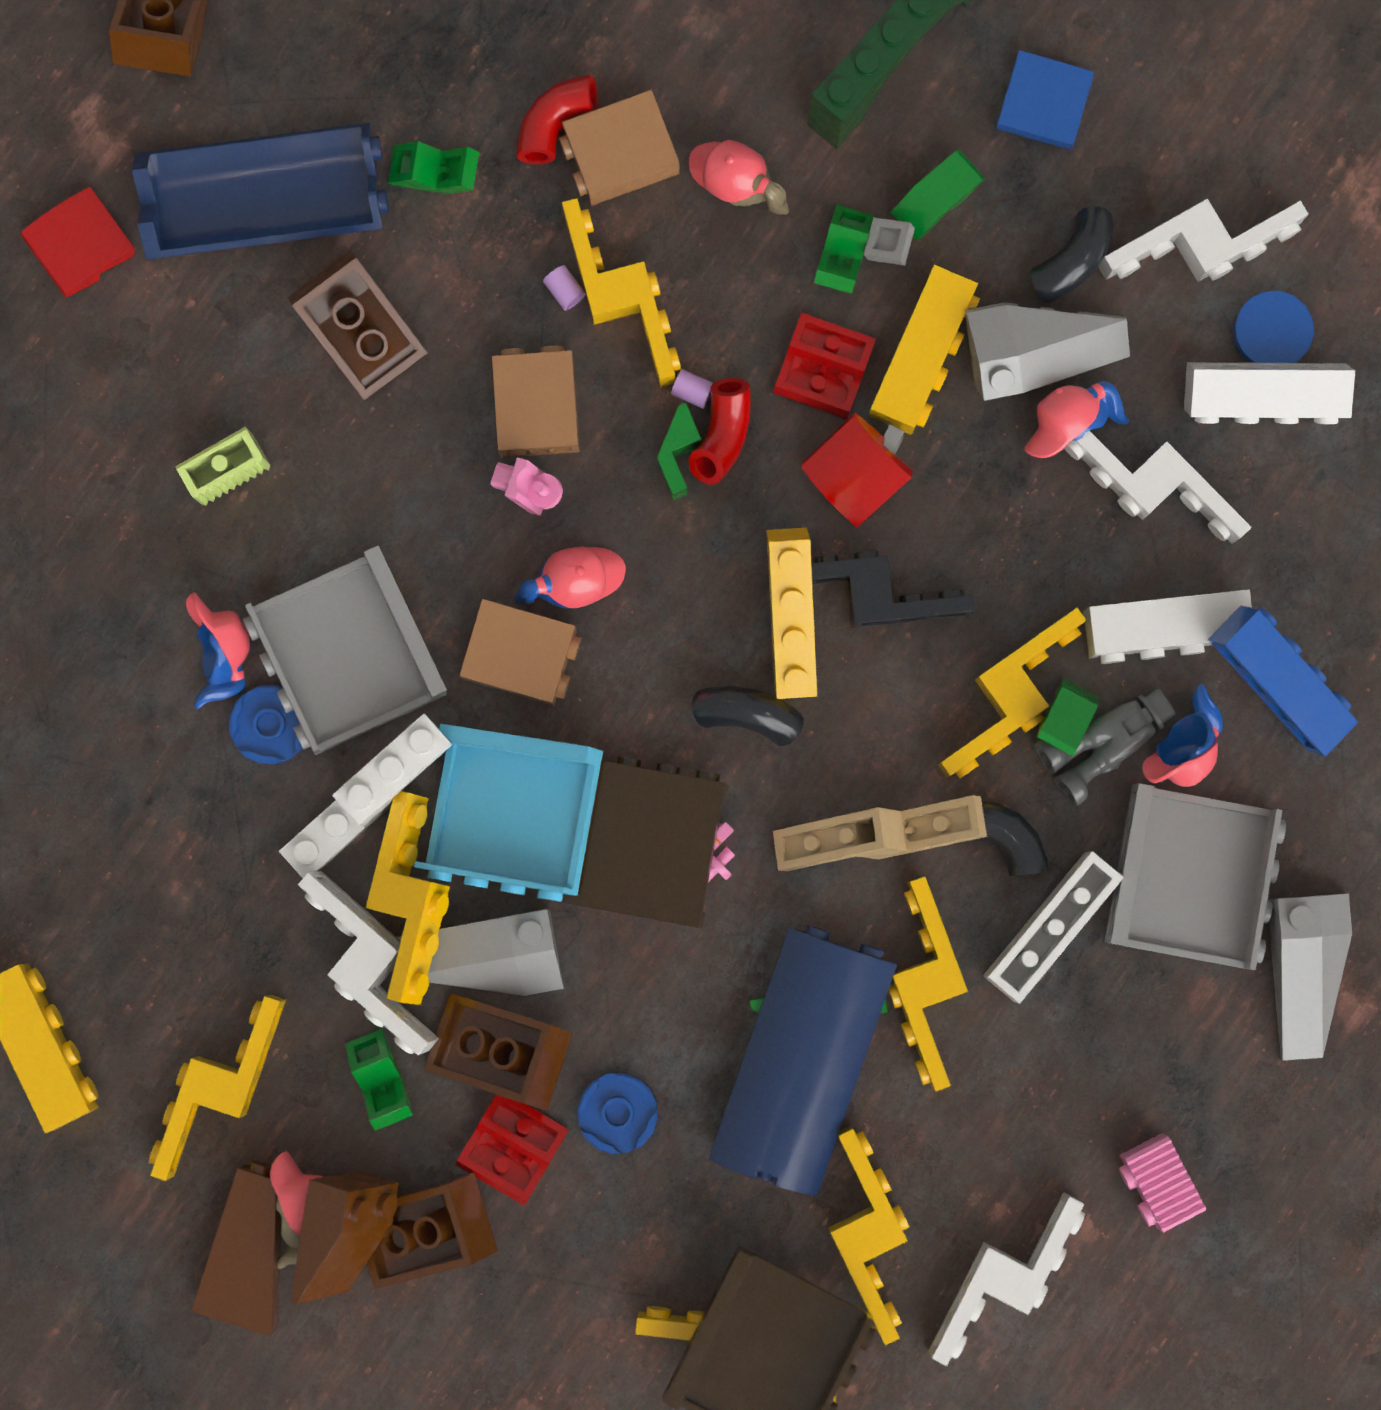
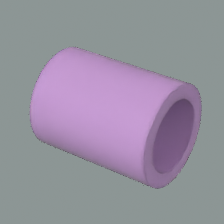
M565 265L559 266L550 272L543 280V283L564 311L578 304L586 296L582 287Z
M681 369L673 385L671 395L704 409L710 398V387L713 383Z

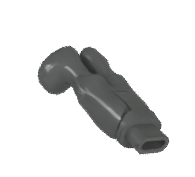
M1156 689L1146 697L1140 694L1134 700L1117 706L1092 719L1074 756L1067 754L1042 739L1034 743V748L1042 765L1049 774H1054L1083 751L1093 750L1089 758L1054 777V783L1060 792L1073 806L1077 807L1088 798L1087 784L1100 773H1108L1118 769L1122 761L1141 748L1156 732L1163 730V723L1174 717L1176 713L1162 691Z

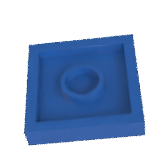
M1019 50L996 129L1071 150L1095 72Z

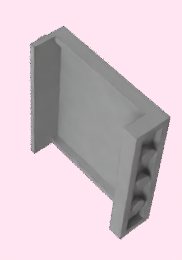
M379 546L365 551L364 557L258 605L253 607L251 603L245 605L250 616L243 618V622L252 641L260 638L266 652L259 656L269 677L275 674L279 677L283 688L276 692L286 713L294 710L300 722V725L294 727V731L303 750L311 746L314 754L318 755L447 695V689Z
M1141 783L1132 785L1117 872L1124 878L1113 890L1104 943L1256 970L1257 963H1262L1266 949V941L1261 939L1263 924L1270 921L1273 902L1271 899H1268L1270 883L1274 884L1279 873V860L1275 859L1277 843L1281 844L1283 842L1286 832V821L1281 820L1283 810H1269L1154 788L1155 786Z

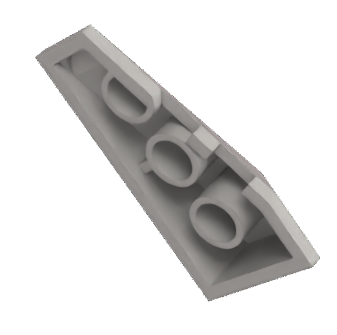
M1005 302L965 310L974 385L984 401L1025 393L1130 357L1127 319L1123 316L1081 311L1078 313L1055 311L1053 308L1019 307L1018 304Z
M1349 893L1271 899L1273 907L1269 921L1280 1058L1281 1060L1323 1058L1352 937Z
M550 909L439 929V946L437 952L432 957L428 973L430 983L521 996L564 989Z

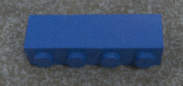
M1240 605L1208 638V641L1306 750L1326 757L1358 723L1349 712L1351 709L1350 703L1338 692H1331L1324 684L1327 680L1326 676L1313 664L1309 663L1307 665L1299 656L1302 653V649L1286 635L1282 636L1276 630L1277 621L1269 612L1261 607L1254 609Z

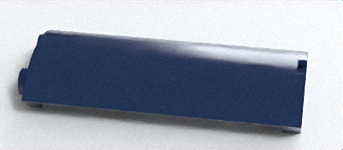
M370 123L135 153L132 174L141 206L137 225L146 260L382 229V214L389 213V204L386 189L380 190L376 161L383 160L380 137H372Z
M807 925L805 931L790 927L788 929L708 1160L754 1179L757 1176L771 1181L777 1187L817 1196L897 964L883 959L885 952L883 950L861 943L859 950L842 946L828 940L830 932Z

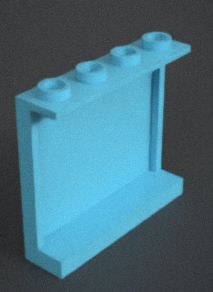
M440 724L439 730L453 745L446 750L426 863L415 861L414 867L427 869V878L451 882L452 874L465 876L464 884L488 888L489 881L502 883L500 891L525 895L526 887L539 889L538 898L562 902L563 894L577 896L603 751L582 745Z

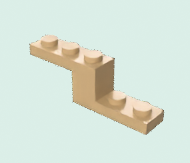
M976 795L904 811L877 807L773 831L778 871H790L856 856L879 860L987 837L981 796Z

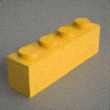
M937 265L933 266L868 417L886 425H892L909 435H912L916 425L924 428L933 407L926 403L932 389L940 391L949 371L942 367L948 353L953 356L956 355L965 335L958 331L963 317L966 318L965 310L976 308L980 301L979 297L973 295L978 283Z
M807 527L766 530L773 672L777 699L817 697L811 548Z
M29 963L18 964L0 973V1041L44 1132L48 1133L98 1109L99 1107L95 1100L99 1098L93 1081L89 1077L84 1078L77 1064L81 1062V1057L75 1044L71 1040L66 1041L60 1028L64 1023L59 1010L54 1004L49 1005L43 993V990L46 989V984L37 968H31Z

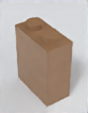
M652 90L562 122L564 136L559 137L563 153L566 160L574 158L578 172L572 174L580 197L587 194L591 206L680 174L679 160Z
M553 345L542 347L540 353L525 354L524 349L510 348L502 350L501 355L492 356L497 443L501 458L580 452L572 350L564 351L563 346Z
M482 599L459 676L466 681L555 706L557 697L562 699L565 697L570 676L565 675L564 672L568 659L576 660L581 637L575 636L577 632L575 625Z

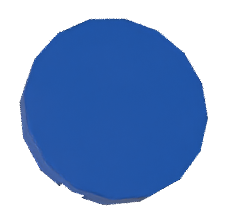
M1282 291L1262 292L1250 298L1238 312L1233 325L1234 344L1241 357L1248 363H1297L1310 349L1314 336L1313 318L1306 305L1294 295Z
M261 685L248 691L245 695L243 694L236 701L230 714L229 732L232 741H234L235 746L246 758L260 764H280L292 759L303 749L294 731V727L300 725V722L294 710L286 713L276 692L283 687L278 685Z
M624 1072L607 1073L593 1080L582 1093L577 1108L578 1122L585 1139L598 1150L610 1154L628 1153L643 1146L653 1134L658 1119L657 1101L650 1087L640 1078Z

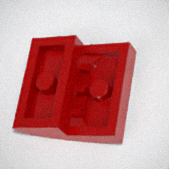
M91 187L82 190L46 212L26 227L20 235L65 298L98 282L101 273L133 257L135 252L131 242Z
M801 313L773 393L848 419L876 339Z
M855 412L801 463V468L824 497L857 528L912 478L913 470L884 446L885 437Z
M495 1095L455 1165L469 1174L474 1173L475 1177L525 1206L569 1129L526 1104Z

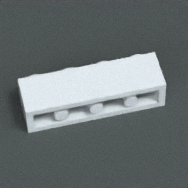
M1187 362L1184 410L1190 417H1195V422L1206 424L1218 423L1219 417H1235V422L1243 424L1258 423L1259 418H1274V422L1281 424H1296L1299 418H1314V422L1319 424H1337L1339 418H1351L1355 370L1346 363Z
M1250 589L1088 607L1083 613L1087 620L1085 621L1089 658L1100 657L1101 664L1124 662V655L1140 653L1141 660L1165 657L1164 650L1180 649V655L1204 653V646L1212 645L1208 638L1240 605L1252 608Z
M1093 851L1085 852L983 976L1013 1002L1020 1004L1124 877Z

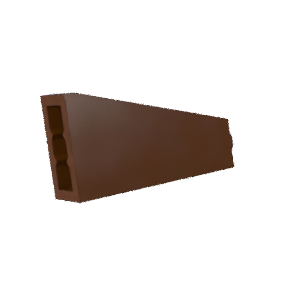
M251 1161L250 1166L244 1164L237 1168L191 1312L270 1336L276 1330L279 1322L280 1269H278L277 1261L281 1255L282 1218L276 1208L278 1197L270 1180L271 1165L259 1161Z

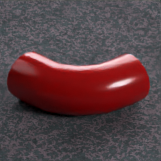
M592 75L578 76L556 83L535 99L521 122L517 141L518 160L527 164L542 165L556 159L557 140L563 130L562 122L599 108L598 89Z
M741 378L721 379L710 387L711 416L708 429L701 444L691 453L688 463L694 477L707 485H714L726 476L737 461L746 440L750 422L751 395L749 383Z

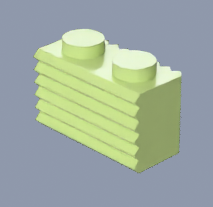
M243 427L175 467L191 496L200 504L207 506L208 501L214 502L215 497L221 498L222 493L228 494L229 489L235 490L236 485L242 486L243 481L248 482L250 477L255 478L257 473L262 474L263 469L269 470L270 463L253 434L246 427Z

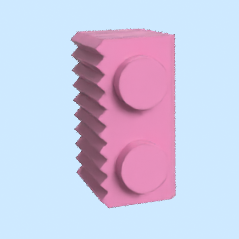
M1163 1133L1158 1134L1156 1137L1119 1155L1124 1165L1119 1167L1118 1170L1129 1190L1136 1187L1143 1202L1137 1206L1149 1227L1155 1224L1157 1229L1165 1232L1206 1211L1202 1199L1167 1135Z

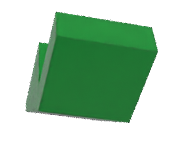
M420 141L394 145L388 183L394 186L446 194L471 191L474 188L479 151L469 147L442 151Z
M958 149L917 183L890 213L898 221L910 222L915 227L913 238L918 241L948 211L961 205L985 177Z
M836 205L816 272L815 284L852 294L874 218L873 214Z
M686 403L678 406L657 457L658 467L673 501L688 495L687 486L675 457L692 451L701 444V437Z
M1063 678L1055 691L1054 702L1038 727L1037 737L1074 756L1098 707V697Z
M383 1029L345 1043L351 1073L363 1092L369 1121L374 1130H379L413 1116L405 1083Z

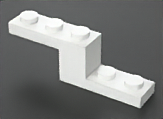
M1206 199L1103 258L1098 267L1106 280L1116 274L1122 279L1141 267L1139 261L1152 255L1155 260L1175 248L1174 242L1197 282L1208 276L1214 281L1233 269L1231 263L1241 257H1244L1246 262L1265 252L1267 250L1265 244L1271 240L1278 238L1280 242H1283L1300 232L1299 224L1307 217L1308 212L1302 202L1299 201L1231 239L1211 203Z
M1090 431L1086 432L1082 439L1078 441L1072 440L1064 448L1074 459L1079 460L1082 458L1091 467L1090 475L1103 488L1110 487L1120 497L1118 499L1119 505L1132 517L1138 515L1143 520L1177 488L1182 493L1180 495L1181 501L1191 511L1195 513L1200 511L1210 521L1208 527L1211 532L1220 540L1225 541L1227 539L1233 544L1252 528L1168 442L1160 447L1133 474Z
M426 714L421 715L332 795L336 800L279 852L302 878L308 872L320 871L391 807L394 796L453 744Z
M322 871L308 872L298 884L306 892L305 899L315 908L321 911L326 909L336 918L334 924L344 934L350 937H354V935L357 937L355 942L328 974L336 982L334 985L335 989L346 999L351 1001L355 999L366 1009L364 1011L365 1016L375 1025L388 1028L395 1035L394 1041L407 1053L413 1054L415 1052L417 1055L429 1051L439 1038L399 1002L387 999L388 993L380 986L395 967L401 941Z
M1063 1192L1027 1264L983 1242L928 1351L932 1359L947 1366L951 1357L955 1359L959 1357L967 1340L963 1333L969 1321L976 1322L985 1306L986 1300L981 1298L984 1292L1029 1315L1032 1307L1039 1308L1048 1290V1286L1044 1285L1050 1271L1056 1272L1065 1258L1067 1250L1062 1247L1069 1233L1075 1235L1084 1220L1085 1213L1081 1211L1084 1204L1081 1201Z

